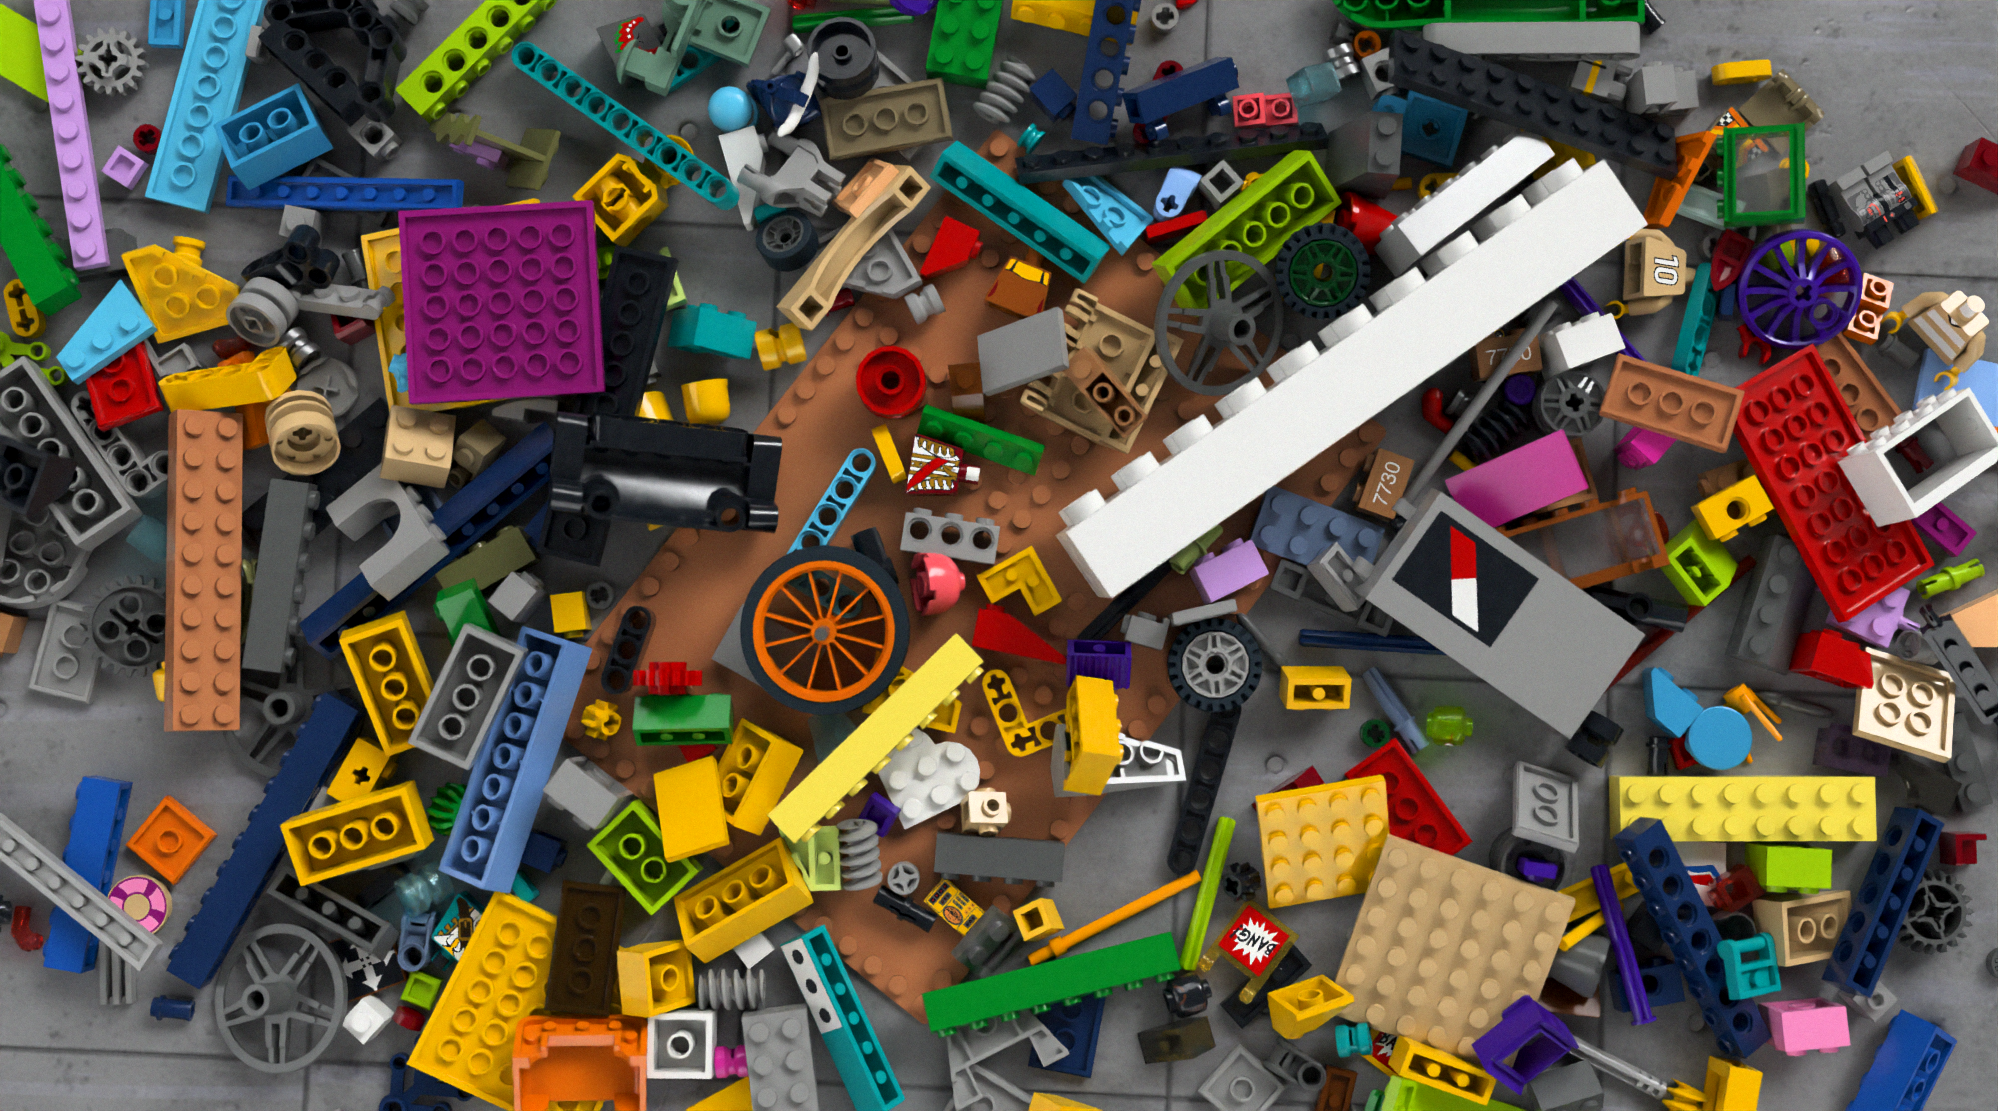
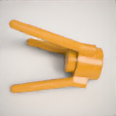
M1744 682L1730 689L1722 696L1727 702L1722 706L1732 708L1741 715L1751 710L1777 741L1783 739L1781 734L1758 707L1777 724L1782 723L1781 718L1759 699ZM1750 752L1745 758L1749 764L1753 762Z

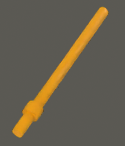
M1196 869L1062 938L1058 935L1049 940L1048 945L1028 954V959L1031 965L1034 966L1053 956L1058 958L1068 953V948L1202 881Z

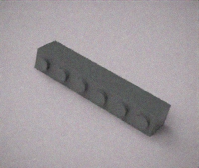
M270 478L242 668L286 673L290 672V667L295 665L297 650L293 647L295 635L298 636L301 629L299 623L302 621L301 617H298L300 604L304 603L306 597V586L303 585L304 573L309 571L311 556L307 553L309 541H313L316 527L312 520L314 510L318 509L320 503V492L317 491L318 485Z

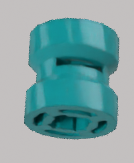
M1368 1022L1358 1023L1355 1027H1348L1347 1025L1335 1026L1336 1044L1340 1058L1350 1057L1353 1053H1360L1361 1055L1373 1054L1372 1037Z

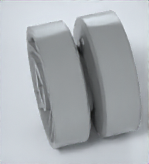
M255 277L247 282L239 295L228 306L226 317L232 329L243 339L258 346L270 347L280 340L296 319L299 307L294 296L284 286L268 278Z

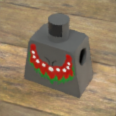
M645 14L629 17L596 29L616 68L623 48L631 40L638 39L639 49L655 55L658 46L661 47L667 34L664 22L652 28ZM629 76L625 85L630 89L641 80Z

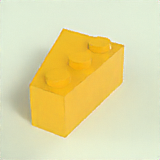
M1076 675L1067 693L1065 733L1071 734V751L1066 750L1064 761L1070 762V773L1063 782L1064 791L1101 795L1115 766L1122 761L1123 745H1119L1121 721L1116 716L1118 695L1114 694L1112 680Z

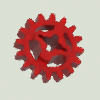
M649 662V670H633V686H649L648 694H687V686H702V670H687V662Z

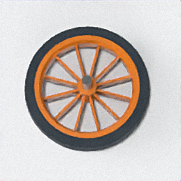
M827 545L806 547L793 551L765 569L747 595L740 624V639L745 661L760 686L780 703L801 712L817 715L849 712L877 698L898 675L907 654L910 638L908 610L898 586L890 575L876 562L859 552ZM816 570L839 572L828 613H823L813 575V571ZM807 572L818 611V616L816 617L785 586L793 578ZM844 573L857 579L867 588L836 617L832 612ZM780 589L812 620L811 624L768 612L774 597ZM870 590L877 599L883 614L841 624L839 618ZM766 617L809 628L810 632L767 643L765 634ZM881 618H884L885 621L884 644L842 633V628ZM812 636L813 640L786 667L781 670L777 666L769 652V646ZM841 637L883 650L875 666L868 671L838 639ZM816 642L819 646L806 687L789 678L784 672ZM834 643L865 676L857 682L842 688L831 644ZM823 645L827 646L837 689L820 690L811 688Z

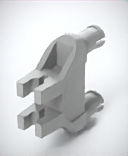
M775 127L767 140V145L790 156L777 174L771 177L745 164L738 175L737 182L760 193L762 201L771 206L779 208L800 207L821 218L827 211L828 205L826 204L830 198L836 199L841 192L842 187L840 185L845 180L846 175L824 162L814 142L807 138L798 140L789 134L779 137L777 135L778 128Z

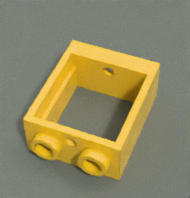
M1709 1055L1703 1093L1709 1100L1708 1102H1701V1107L1704 1111H1756L1763 1072L1741 1061Z

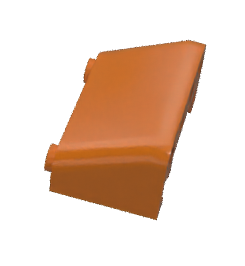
M609 1014V1017L598 1015H533L522 1018L516 1026L512 1056L514 1111H548L549 1101L614 1100L615 1111H646L647 1020L644 1017L622 1014Z

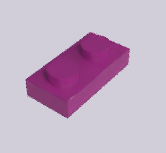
M1938 502L1917 518L1910 519L1916 528L1951 557H1957L1977 534L1975 530L1941 502Z

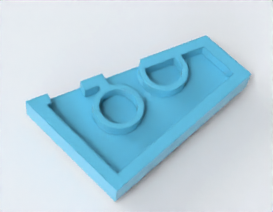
M1099 175L1065 179L1062 183V186L1121 256L1144 233L1146 226H1149L1154 220L1153 216Z
M120 279L56 358L71 380L79 385L158 331V329L127 284Z

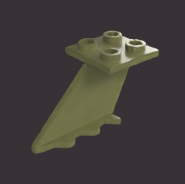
M446 113L440 121L430 124L429 130L436 134V142L440 144H445L450 139V143L459 146L464 140V144L471 147L473 141L501 150L507 157L515 159L505 186L540 191L541 186L545 184L548 178V167L552 157L558 151V140L561 132L558 130L526 128L521 144L517 145L479 130L478 127L482 117L477 114L470 120V117L466 114L461 113L456 119L455 115Z

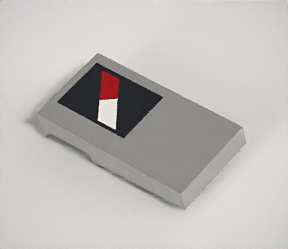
M1431 488L1416 508L1402 498H1399L1392 510L1400 514L1407 521L1375 566L1361 556L1357 557L1351 568L1365 576L1366 579L1354 591L1571 739L1646 634L1441 491Z

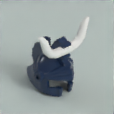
M816 52L809 59L806 74L796 71L795 74L781 75L766 81L752 79L751 82L746 84V88L774 121L772 126L778 128L777 135L779 137L791 133L795 128L809 124L811 120L822 115L817 97L813 92L819 74V60Z

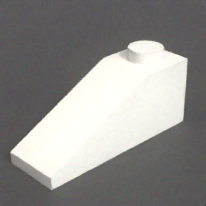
M753 125L718 136L731 181L740 193L738 205L747 231L754 230L756 216L753 210L755 207H758L760 193L742 183H738L737 178L745 164L764 174L766 167L764 153L769 151L764 133L758 134Z

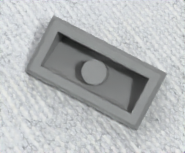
M1334 542L1307 565V568L1342 611L1358 610L1366 599L1355 592L1354 589L1363 584L1366 577L1351 568L1354 562L1341 546Z

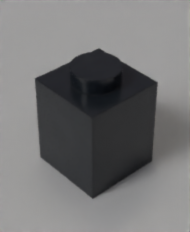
M1642 901L1626 924L1631 939L1646 950L1657 954L1665 941L1660 935L1661 930L1655 918L1646 908V901Z

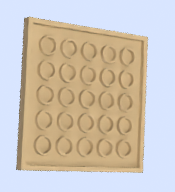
M1387 834L1334 979L1336 984L1354 996L1355 1002L1336 1016L1356 1023L1368 1022V1027L1395 1037L1403 1035L1483 1067L1471 1044L1504 1020L1501 1016L1502 1012L1522 996L1530 995L1533 1000L1538 1001L1576 901L1573 897ZM1519 1049L1502 1062L1512 1068Z

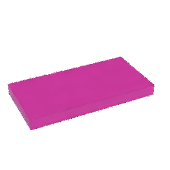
M1563 429L1445 480L1454 500L1492 528L1589 488Z

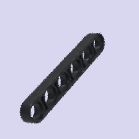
M1241 705L1236 707L1235 713L1231 718H1223L1219 712H1210L1167 855L1168 867L1177 875H1187L1196 866L1241 716ZM1215 730H1221L1227 738L1225 745L1219 749L1212 747L1209 743V736ZM1207 760L1215 762L1218 768L1217 774L1210 779L1204 778L1200 773L1201 764ZM1196 791H1204L1208 795V804L1202 809H1196L1191 804V796ZM1188 821H1194L1199 826V834L1194 839H1187L1182 835V826ZM1180 851L1186 852L1190 856L1189 866L1182 870L1175 868L1172 862L1174 855Z

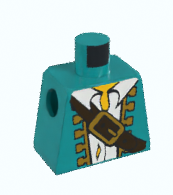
M467 891L458 893L431 936L441 946L431 958V961L442 971H446L455 960L459 962L486 909Z

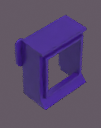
M1530 995L1522 996L1505 1009L1501 1014L1504 1020L1471 1044L1485 1071L1520 1096L1524 1084L1526 1085L1564 1056L1572 1047L1579 1048L1566 1024L1533 1000ZM1538 1033L1544 1034L1533 1044L1527 1045L1518 1051L1512 1068L1502 1062Z

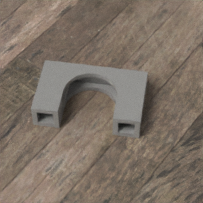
M380 464L329 504L326 510L336 527L354 542L387 517L401 514L399 527L392 539L359 566L369 585L390 601L450 552L443 542L446 539L445 534L436 524L431 522L434 520V516L423 504L420 505L419 502L423 500L421 495L413 486L408 485L407 482L379 478Z

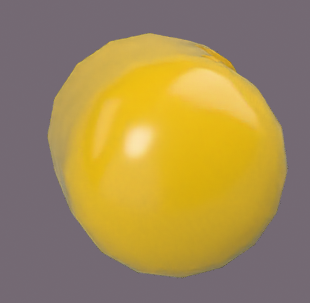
M711 378L681 385L685 413L689 422L720 425L729 418L731 408L727 378Z

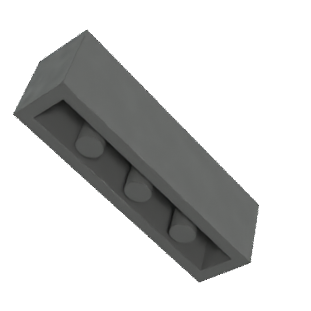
M938 831L934 872H940V878L957 880L960 874L972 875V881L991 882V877L1004 878V883L1022 885L1023 879L1036 880V886L1055 887V882H1062L1065 843L1064 841L1003 836L985 837L978 834Z
M287 865L282 868L266 892L280 904L381 961L384 960L401 934L390 923L317 882L300 886L296 871Z

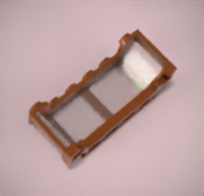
M1636 487L1617 492L1618 499L1602 504L1599 503L1598 498L1580 503L1581 510L1569 513L1568 507L1549 512L1551 519L1538 522L1537 516L1518 521L1520 528L1508 531L1506 525L1495 528V530L1580 589L1670 564L1648 491L1637 493Z

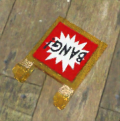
M1249 900L1243 903L1198 963V967L1204 972H1208L1217 959L1222 956L1251 979L1239 995V999L1242 1002L1249 1004L1300 936L1254 900Z

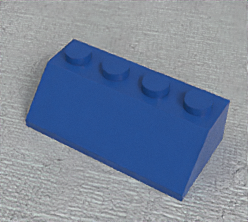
M1901 1009L1899 1014L1891 1019L1888 1026L1889 1034L1884 1043H1881L1876 1048L1874 1053L1875 1061L1870 1071L1862 1076L1859 1083L1860 1090L1855 1100L1849 1102L1845 1111H1922L1957 1040L1938 1026Z

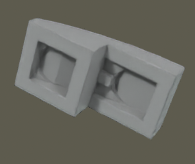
M549 399L520 400L494 408L492 415L502 420L530 424L532 412L556 416L557 411H564L565 405L560 401Z

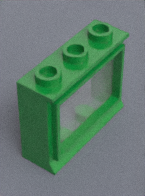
M1805 122L1736 128L1724 127L1723 137H1717L1716 154L1717 156H1723V168H1717V188L1723 187V199L1717 200V219L1724 218V228L1804 224L1806 218Z

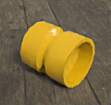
M793 322L780 325L778 331L768 328L755 332V341L764 371L782 367L784 361H787L789 364L807 361L800 328Z

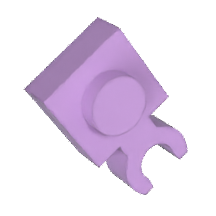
M464 140L459 146L452 143L449 145V147L454 148L453 151L473 157L476 160V165L491 171L494 170V167L505 170L509 160L501 150L473 141L471 147L464 144Z

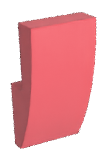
M1296 92L1274 95L1255 93L1232 96L1235 128H1271L1276 125L1286 127L1299 125Z

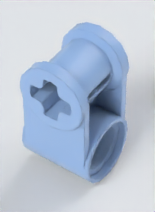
M1184 166L1170 168L1153 208V217L1158 223L1181 216L1188 200L1190 201L1202 175ZM1167 204H1171L1173 206L1172 209L1169 210V212H1165L1163 210L1164 207L1167 206Z

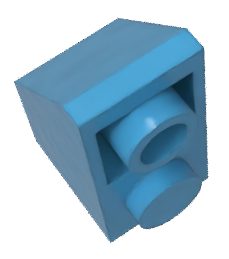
M1655 667L1645 668L1642 671L1645 715L1669 737L1680 738L1704 709L1696 703L1699 699L1694 693L1684 687L1680 689L1672 682L1674 677L1668 671L1661 667H1658V669Z

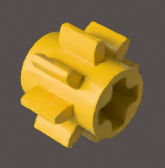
M596 699L595 704L586 706L581 723L588 727L585 730V734L606 741L608 736L617 733L622 717L615 713L618 706L600 699Z

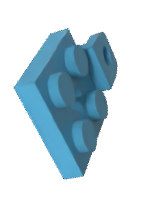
M1411 90L1407 92L1405 100L1391 95H1384L1373 105L1371 111L1403 114L1401 154L1447 169L1452 166L1468 110ZM1428 122H1432L1433 129L1437 130V134H1431L1430 137L1425 135V131L1422 130V125L1426 126Z

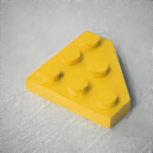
M156 244L128 251L121 255L141 305L158 329L154 333L158 344L229 324L226 310L235 297L239 295L241 291L240 286Z

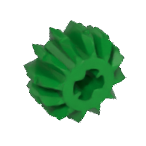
M447 782L444 787H437V795L435 797H430L432 803L426 809L430 814L428 822L437 833L443 836H450L467 785Z

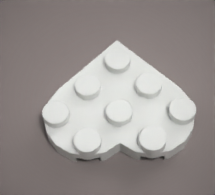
M916 728L911 732L915 738L902 751L899 752L895 748L888 755L891 761L878 774L891 802L901 809L898 816L904 829L912 827L961 803V800L969 791H975L979 784L980 768L977 758L969 748L960 743L950 741L935 744L928 734Z

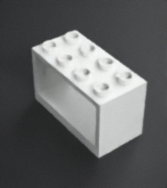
M1970 387L1959 391L1950 388L1936 397L1932 394L1916 403L1918 407L1913 412L1907 410L1893 418L1895 424L1891 427L1883 426L1870 434L1872 438L1867 443L1862 441L1846 450L1848 456L1838 462L1877 527L1917 518L1998 462V433ZM1935 419L1958 457L1906 491L1883 453Z

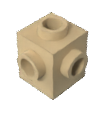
M981 788L976 792L969 791L961 800L962 832H979L980 836L985 837L997 835L1011 819V805L1006 803V792H995L993 788Z

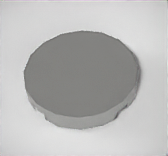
M319 358L311 361L301 370L298 376L299 380L296 390L313 391L322 395L331 404L334 420L346 416L354 409L360 397V382L356 372L348 364L340 360Z

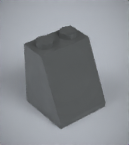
M1370 111L1328 133L1329 141L1328 149H1326L1325 175L1338 195L1342 196L1343 193L1350 192L1364 198L1386 199L1399 176L1403 114Z

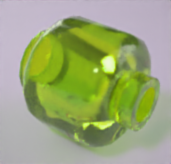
M1437 705L1433 712H1428L1427 737L1432 738V742L1435 745L1461 747L1465 743L1466 736L1472 737L1473 718L1467 717L1464 707Z

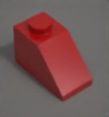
M945 216L920 270V278L928 281L968 266L971 258L976 260L983 246V242L979 241L980 231Z

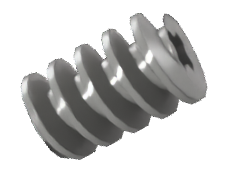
M1008 54V61H1003L1000 64L1002 72H995L993 74L995 82H988L986 85L988 92L980 94L979 99L982 103L976 102L973 105L974 110L981 117L995 125H998L999 121L1010 122L1005 112H1017V109L1012 104L1013 100L1023 103L1024 99L1019 94V91L1029 93V86L1025 83L1026 80L1037 81L1036 76L1026 64Z
M847 819L837 824V828L845 829L846 832L839 834L838 840L848 844L839 847V852L849 854V856L842 858L840 864L850 866L849 869L842 871V877L851 879V881L843 884V888L849 891H857L879 884L883 876L879 870L881 868V861L878 859L880 849L876 846L879 843V837L875 834L878 828L877 824L866 819Z
M709 969L706 978H702V975L699 978V1008L705 1010L709 1001L714 1010L720 1008L722 1001L726 1010H731L735 1001L739 1010L745 1009L747 1001H749L752 1010L758 1008L760 1001L764 1008L766 1001L764 970L760 969L757 978H753L751 969H747L744 978H740L738 969H734L732 977L728 978L725 969H721L719 977L715 978L713 970Z

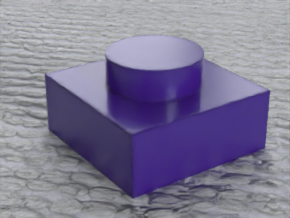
M875 792L869 797L858 819L875 822L878 827L876 834L883 838L889 833L901 809Z
M1518 856L1516 869L1525 875V879L1535 882H1544L1545 878L1556 879L1558 866L1550 860Z

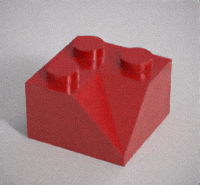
M1811 629L1810 633L1799 635L1788 670L1844 689H1872L1874 685L1871 654L1859 650L1860 644L1841 639L1842 633L1830 629H1823L1822 631Z

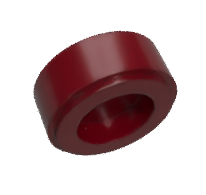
M398 1006L392 1016V1020L400 1026L417 1032L421 1031L426 1022L423 1014L407 1006Z

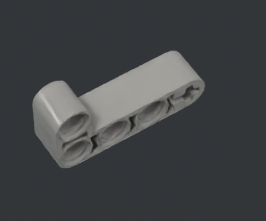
M88 391L77 393L71 401L72 412L125 491L130 495L145 499H153L165 492L168 482V473L165 470V464L168 461V451L160 450L147 457L126 424L113 428L112 436L106 440L105 431L103 432L98 428L95 414L89 412L91 409L93 412L94 410ZM126 451H129L130 460L126 465H123L122 456ZM146 476L148 484L147 487L143 491H141L139 488V482L143 477Z

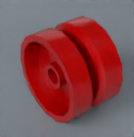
M897 346L879 347L868 353L859 364L856 374L857 392L865 407L876 417L886 420L904 419L915 413L923 403L927 391L925 372L918 358L907 349ZM891 379L898 382L897 388L887 389L886 383Z

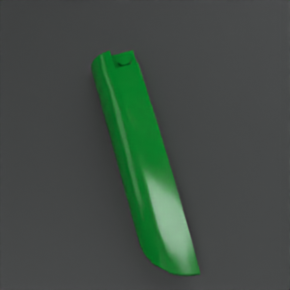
M1332 0L1336 8L1353 22L1369 28L1423 31L1422 27L1431 23L1632 21L1638 22L1640 25L1645 23V0Z

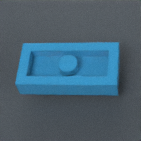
M150 0L148 45L152 48L183 49L186 0Z

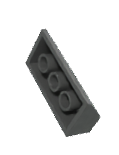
M1777 534L1762 538L1725 652L1726 656L1782 675H1787L1816 585L1811 572L1792 539Z

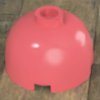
M917 553L914 555L911 569H917L916 578L910 579V585L916 610L923 611L921 616L945 613L955 606L959 600L960 592L965 589V576L963 572H959L956 563L950 557L943 554Z

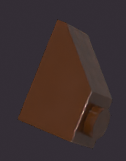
M980 362L948 365L953 414L986 425Z

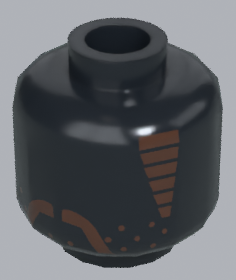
M1189 972L1167 981L1166 989L1162 990L1169 1013H1175L1179 1018H1186L1206 1011L1208 1006L1207 999L1212 997L1208 981L1206 979L1201 980L1195 972Z

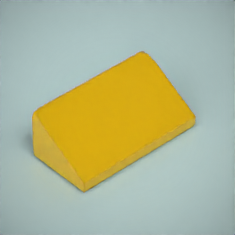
M1912 155L1906 156L1892 164L1900 180L1909 189L1911 198L1914 197L1919 204L1912 208L1918 220L1938 212L1939 209Z

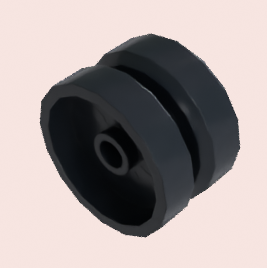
M836 17L825 20L813 30L808 39L806 52L808 59H810L814 52L818 54L819 74L816 82L817 87L824 94L840 100L858 98L871 90L879 77L880 63L876 43L870 29L864 23L854 18Z

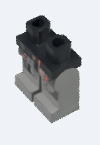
M1888 150L1828 186L1829 191H1827L1829 195H1832L1834 203L1848 223L1856 230L1854 233L1860 240L1866 236L1876 250L1895 239L1886 226L1887 223L1893 221L1901 235L1920 224L1912 209L1919 204L1914 197L1911 198L1909 189L1900 180L1892 167L1891 162L1894 160Z

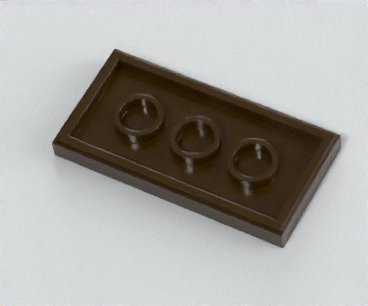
M563 879L544 1010L609 1017L617 965V951L619 950L627 889L624 886Z

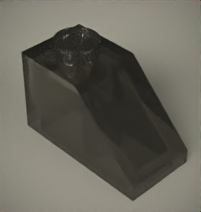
M1207 1016L1185 1018L1137 1033L1145 1064L1194 1059L1216 1047Z

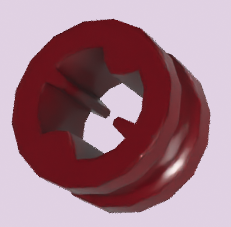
M151 124L139 126L133 134L135 146L146 154L156 155L162 131ZM147 134L156 139L153 145L144 140Z

